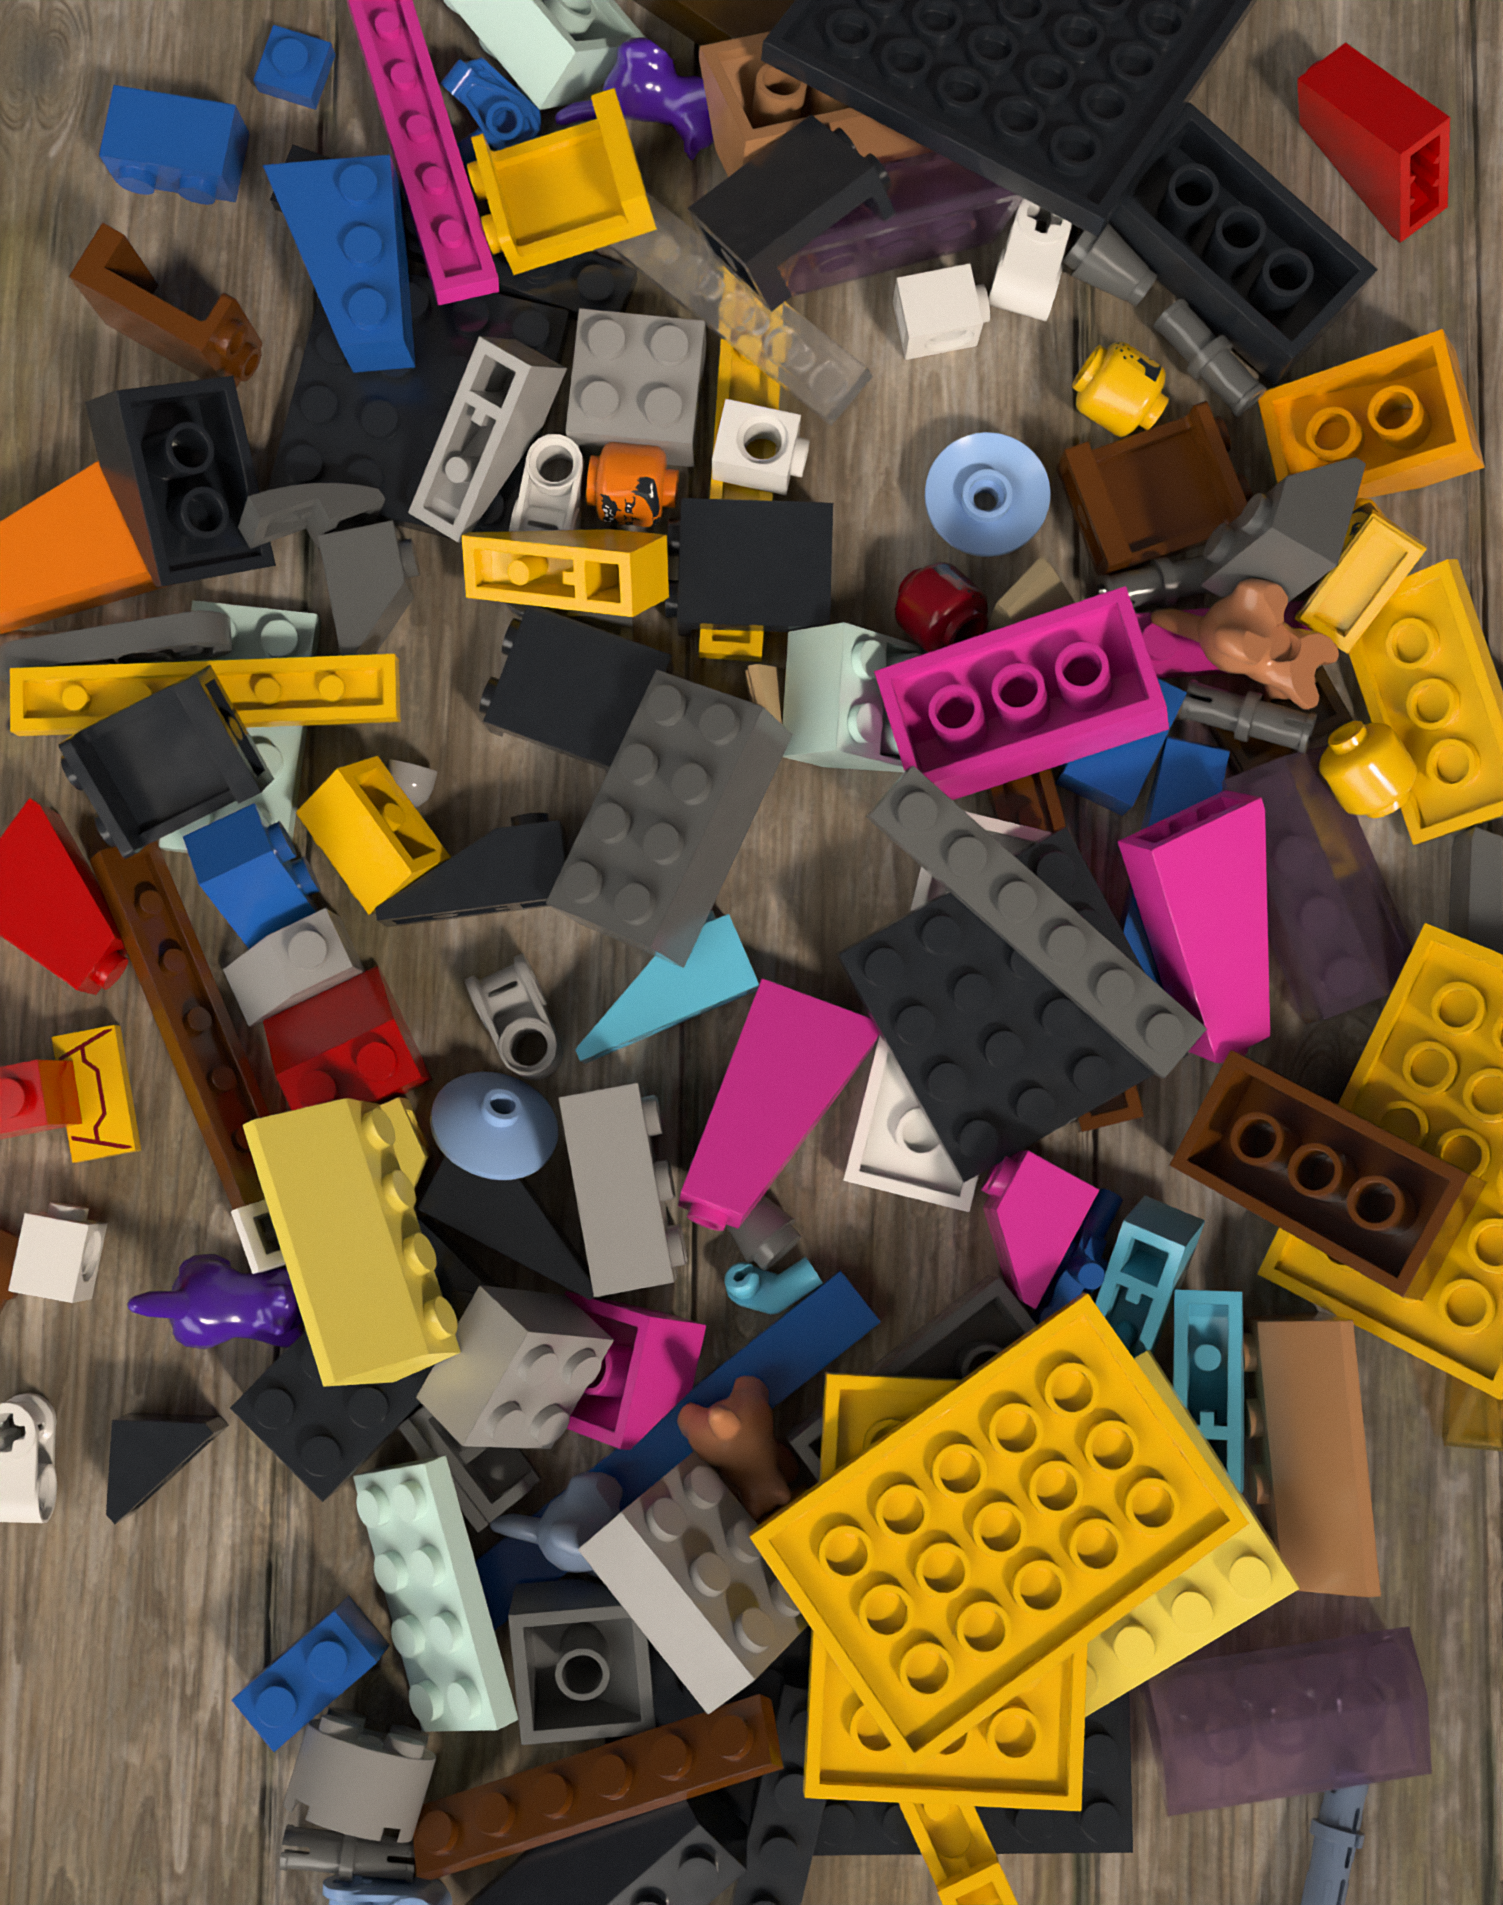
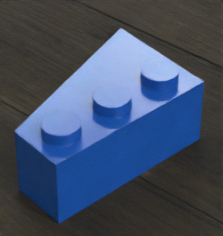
M391 155L263 165L339 346L353 373L415 368L403 192Z

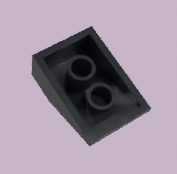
M234 376L115 390L85 402L100 467L156 588L276 566L271 541L250 549L238 528L248 496L260 492Z

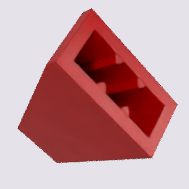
M1346 42L1324 59L1312 64L1304 74L1297 78L1299 124L1394 239L1399 243L1403 242L1448 208L1450 116Z
M29 798L0 837V936L77 991L97 995L101 988L107 990L113 986L124 973L128 965V959L125 957L127 950L101 887L60 814L50 807Z

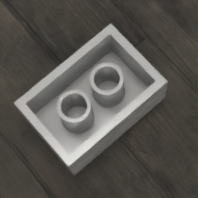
M639 1083L559 1097L594 1297L673 1283L679 1276L677 1266L686 1265L688 1258L682 1225L675 1224L669 1226L665 1201L676 1198V1191L670 1161L657 1160L653 1137L665 1134L658 1096H646L644 1087Z
M694 1451L582 1545L578 1551L706 1713L710 1714L756 1680L809 1624L750 1539L748 1533L755 1529L758 1524L707 1461L701 1459L697 1452Z

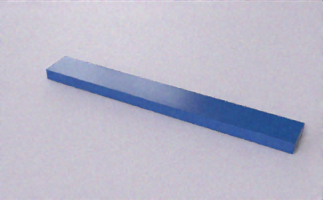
M839 1270L693 1386L692 1390L631 1450L615 1448L586 1472H602L617 1480L623 1488L622 1498L619 1503L621 1513L693 1452L688 1438L682 1435L677 1423L678 1414L683 1406L692 1402L704 1408H709L716 1402L728 1398L732 1393L735 1380L745 1375L754 1376L763 1381L769 1390V1405L773 1409L881 1321L841 1270ZM567 1487L531 1516L541 1518L550 1503L563 1494ZM505 1536L475 1560L494 1631L509 1619L508 1614L516 1584L556 1581L567 1573V1571L560 1570L548 1561L538 1544Z

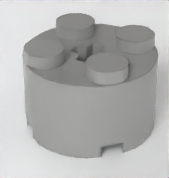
M329 1707L327 1714L322 1715L321 1719L309 1721L283 1801L284 1808L292 1813L300 1801L309 1806L305 1820L318 1826L376 1841L381 1840L384 1827L401 1829L397 1843L410 1842L415 1832L437 1758L432 1751L426 1748L429 1735L411 1727L395 1724L391 1726L390 1733L388 1734L364 1728L366 1716L338 1707Z

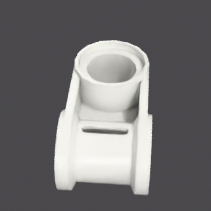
M1023 198L1011 226L1006 247L1002 249L988 296L989 306L1047 321L1063 268L1061 262L1072 223ZM1036 220H1042L1047 223L1046 233H1040L1035 230Z
M548 434L538 438L530 446L526 456L519 497L515 502L509 532L581 529V511L587 486V469L578 446L570 438L561 434ZM563 458L573 464L571 474L562 481L550 482L542 477L544 466L551 460Z
M18 1394L8 1401L0 1403V1522L47 1523L54 1510L57 1494V1476L55 1471L57 1419L55 1410L50 1402L38 1394ZM13 1417L15 1425L25 1426V1436L21 1437L20 1429L10 1428V1418Z

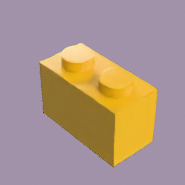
M378 756L337 768L295 812L312 835L314 842L323 850L348 885L352 895L358 899L368 915L375 913L377 906L451 858Z

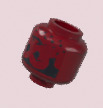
M944 562L933 563L924 568L913 570L901 582L895 605L896 622L928 653L986 632L988 626L987 597L978 586L954 565Z

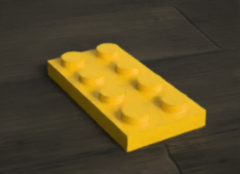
M1446 559L1405 577L1349 651L1371 722L1389 725L1397 733L1416 764L1417 775L1411 787V796L1400 807L1413 845L1425 843L1503 816V690L1458 559Z

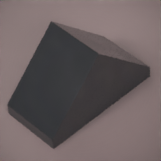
M131 1412L113 1419L111 1425L106 1516L115 1525L133 1515L229 1426L221 1416Z

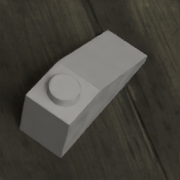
M479 336L408 513L456 542H462V535L472 532L543 427L567 368L518 340Z

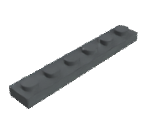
M908 767L865 816L1157 1077L1165 1079L1207 1030L1206 1027L916 767Z

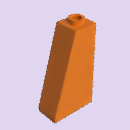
M99 461L0 521V634L168 587H155L102 472Z

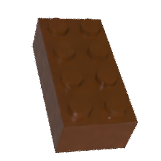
M1230 1050L1169 1164L1171 1167L1401 1297L1423 1301L1487 1183L1233 1050Z

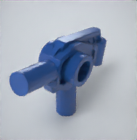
M482 57L466 63L459 59L440 84L468 108L479 125L474 132L457 143L465 169L468 163L477 161L471 140L473 136L483 133L490 150L495 149L496 151L541 137L540 110Z
M1100 1188L1038 1307L1030 1315L1036 1325L1072 1301L1082 1291L1091 1294L1102 1285L1108 1267V1261L1102 1258L1107 1243L1104 1237L1123 1202V1199L1116 1193Z

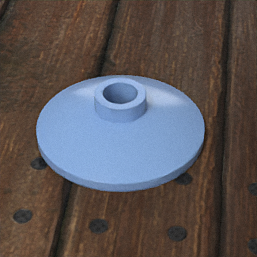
M975 433L954 441L935 459L926 480L925 506L934 529L951 546L975 556H1000L1021 548L1039 531L1049 509L1050 483L1043 464L1025 444L1010 436L999 433ZM982 492L989 493L995 498L996 506L991 510H981L975 505L974 497Z
M475 1072L457 1077L440 1090L431 1109V1131L440 1150L458 1167L483 1178L513 1180L528 1176L538 1171L548 1162L557 1144L558 1124L549 1103L533 1087L509 1075L495 1072Z

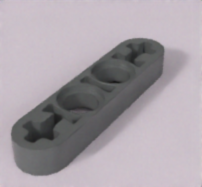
M190 611L5 642L0 645V680L10 684V668L187 662L224 656L232 650L230 617L221 612Z

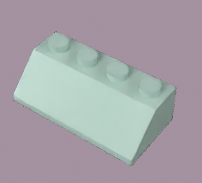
M443 0L451 10L460 14L479 37L481 47L501 63L516 81L518 90L536 105L539 110L565 106L584 99L605 82L607 75L616 63L617 48L620 44L631 38L645 37L614 0Z

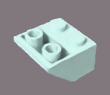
M845 622L788 632L782 725L793 735L783 757L828 768L905 772L874 671L928 652L921 646Z

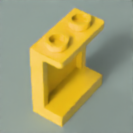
M615 88L591 95L597 119L498 151L490 150L483 133L471 137L477 161L467 164L469 176L478 201L487 199L491 214L481 217L483 229L493 255L504 252L514 275L657 230Z

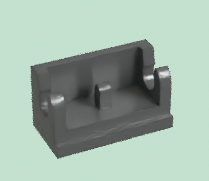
M424 1406L398 1426L422 1460L446 1456L460 1509L477 1532L481 1531L491 1521L522 1498L542 1478L520 1448L462 1446Z

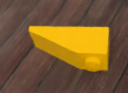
M597 529L468 532L462 535L466 598L634 617L669 598L667 535Z

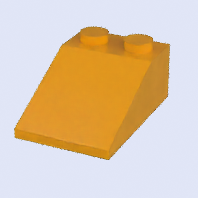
M1443 329L1269 389L1258 400L1277 484L1286 476L1356 457L1366 463L1356 498L1358 499L1423 488L1485 468L1456 350Z

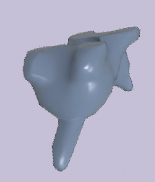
M582 1472L571 1477L566 1491L550 1503L541 1518L512 1513L496 1517L490 1522V1528L494 1532L538 1544L547 1560L562 1571L587 1573L600 1578L578 1549L620 1513L619 1503L622 1498L623 1488L614 1477L602 1472Z

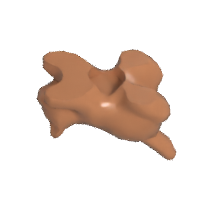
M1250 578L1239 582L1232 594L1216 602L1204 616H1198L1177 609L1156 610L1151 613V622L1153 624L1199 642L1207 659L1219 670L1232 674H1244L1264 684L1266 690L1263 695V701L1267 702L1276 698L1291 699L1302 709H1310L1317 706L1319 694L1315 685V671L1319 665L1332 664L1339 657L1338 648L1330 637L1319 632L1293 628L1284 622L1283 615L1288 604V596L1281 586L1270 580Z
M744 1375L735 1380L732 1393L728 1398L716 1402L709 1408H704L692 1402L682 1407L677 1420L682 1435L688 1438L693 1452L696 1451L701 1459L707 1461L709 1465L716 1467L720 1479L753 1519H759L764 1512L772 1511L779 1505L789 1503L791 1491L788 1483L796 1479L800 1468L794 1454L773 1435V1411L769 1405V1390L763 1381L754 1376Z

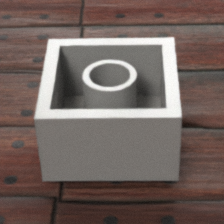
M579 309L566 435L578 446L582 456H600L602 449L609 442L631 443L660 447L666 454L667 465L694 467L707 351L705 321Z
M480 1285L457 1324L458 1328L455 1336L461 1353L436 1363L416 1398L462 1446L551 1449L555 1441L567 1429L569 1417L585 1389L599 1374L601 1362L614 1339L566 1295Z

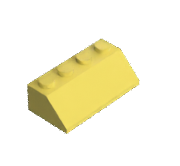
M344 1098L254 1119L243 1124L323 1387L395 1382L461 1353L455 1336L458 1328L456 1315L450 1303L442 1296L434 1272L437 1263L435 1251L430 1241L421 1232L413 1208L416 1203L415 1191L409 1178L401 1171L393 1147L396 1138L395 1130L387 1114L381 1110L380 1104Z

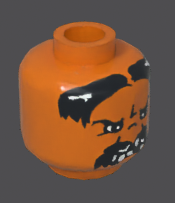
M609 442L602 449L600 456L591 455L586 491L587 505L596 506L599 518L606 523L654 527L661 520L664 507L676 508L679 470L667 469L666 454L658 446Z

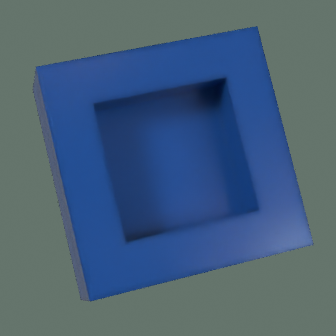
M273 25L253 80L258 92L316 110L336 55L330 42Z

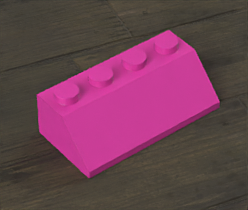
M1126 586L874 671L904 771L910 766L916 767L951 800L1169 730L1167 705Z

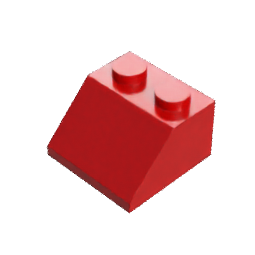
M379 966L263 1020L275 1076L292 1111L344 1098L382 1105L433 1080Z

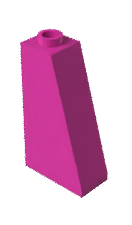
M1225 790L1118 841L1164 991L1207 1028L1188 1052L1214 1063H1224L1230 1050L1245 1056L1248 1052V1047L1270 1037L1265 807L1262 797Z
M763 978L761 979L680 1193L678 1207L689 1210L687 1214L689 1220L717 1231H724L726 1224L739 1229L871 1053L879 1036V1032L871 1018Z

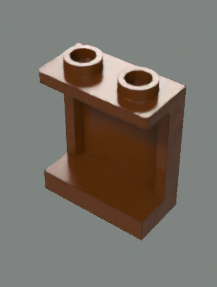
M102 222L69 275V278L104 323L201 379L234 376L236 388L241 381H248L259 366L262 356V341L237 299L223 293L207 319L199 321L154 296L153 294L159 285L126 236Z
M1207 401L1193 405L1189 414L1183 418L1091 450L1087 441L1064 450L1056 471L1097 577L1102 574L1110 575L1148 566L1152 559L1160 557L1170 558L1206 545L1213 531L1222 523L1227 525L1232 523L1241 515L1243 509L1253 497L1246 477L1242 473H1235L1227 453L1231 449L1228 429L1220 416L1213 417Z

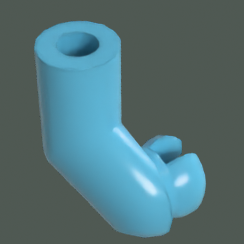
M806 1256L780 1274L766 1270L763 1271L747 1262H738L727 1270L724 1277L726 1292L733 1302L739 1306L767 1314L780 1313L823 1284Z

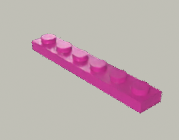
M346 0L437 304L443 305L499 292L496 268L413 0Z

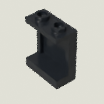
M812 114L687 208L713 256L771 312L792 297L778 269L779 265L861 203L883 222L896 215L886 193L892 187V182L881 162L872 153L867 154L865 157L860 155L852 140L841 128L838 127L831 131Z
M681 498V519L669 518L668 556L679 557L678 580H668L669 598L665 599L666 618H677L678 636L691 637L692 629L790 632L830 625L834 503Z
M527 605L522 621L513 618L508 626L501 650L502 654L508 656L500 678L491 676L481 697L479 712L486 714L483 722L492 734L502 737L506 733L603 768L607 774L655 671L659 670L672 675L674 670L672 655L540 607Z
M211 665L105 717L59 743V749L63 754L61 756V765L66 777L76 789L84 790L96 810L94 820L100 835L109 846H117L125 859L137 854L146 845L235 801L239 804L262 793L274 780Z

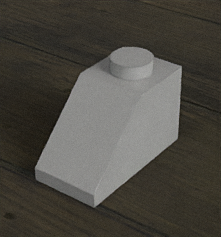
M326 908L266 936L223 969L249 1027H254L271 1016L366 972L341 917Z

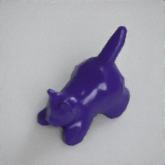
M645 37L631 38L622 42L617 48L616 63L605 79L603 91L615 88L626 120L656 122L673 126L684 142V152L687 154V157L690 160H694L700 150L709 147L714 142L703 79L695 75L687 77L678 76L673 59L669 57L668 53ZM592 100L569 104L558 111L555 119L556 124L567 125L579 121L594 120L597 117Z
M216 1254L193 1255L183 1261L179 1266V1275L172 1286V1291H149L131 1297L127 1303L128 1309L133 1313L146 1317L169 1318L176 1341L185 1347L205 1350L237 1337L289 1348L304 1333V1330L299 1326L303 1319L287 1267L255 1274L241 1273L231 1267L229 1260Z

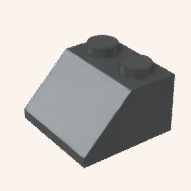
M1354 457L1286 476L1265 495L1261 493L1254 495L1239 517L1229 525L1225 523L1220 524L1209 537L1203 551V557L1208 559L1200 586L1223 598L1232 594L1237 584L1243 580L1250 578L1264 579L1281 586L1288 596V602L1338 565L1366 463Z
M582 1578L516 1584L508 1618L521 1745L631 1736L656 1728L648 1638L608 1587Z

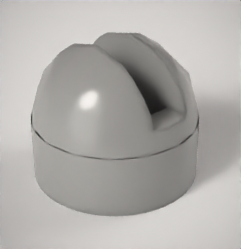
M388 759L386 768L414 807H419L428 801L434 789L437 771Z

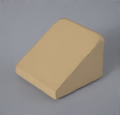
M762 664L749 665L748 670H745L750 702L763 706L783 724L786 669Z

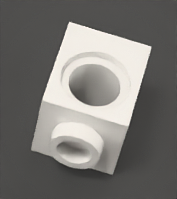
M971 264L896 278L893 306L905 360L977 346L983 323L990 321V306L985 285H975Z
M726 399L712 456L713 480L786 495L790 476H803L809 450L810 439L799 437L801 415ZM767 439L778 446L779 452L772 458L760 460L749 455L746 447L754 440Z
M50 1202L48 1212L25 1213L8 1291L70 1303L92 1299L108 1223L88 1220L89 1208L59 1202Z

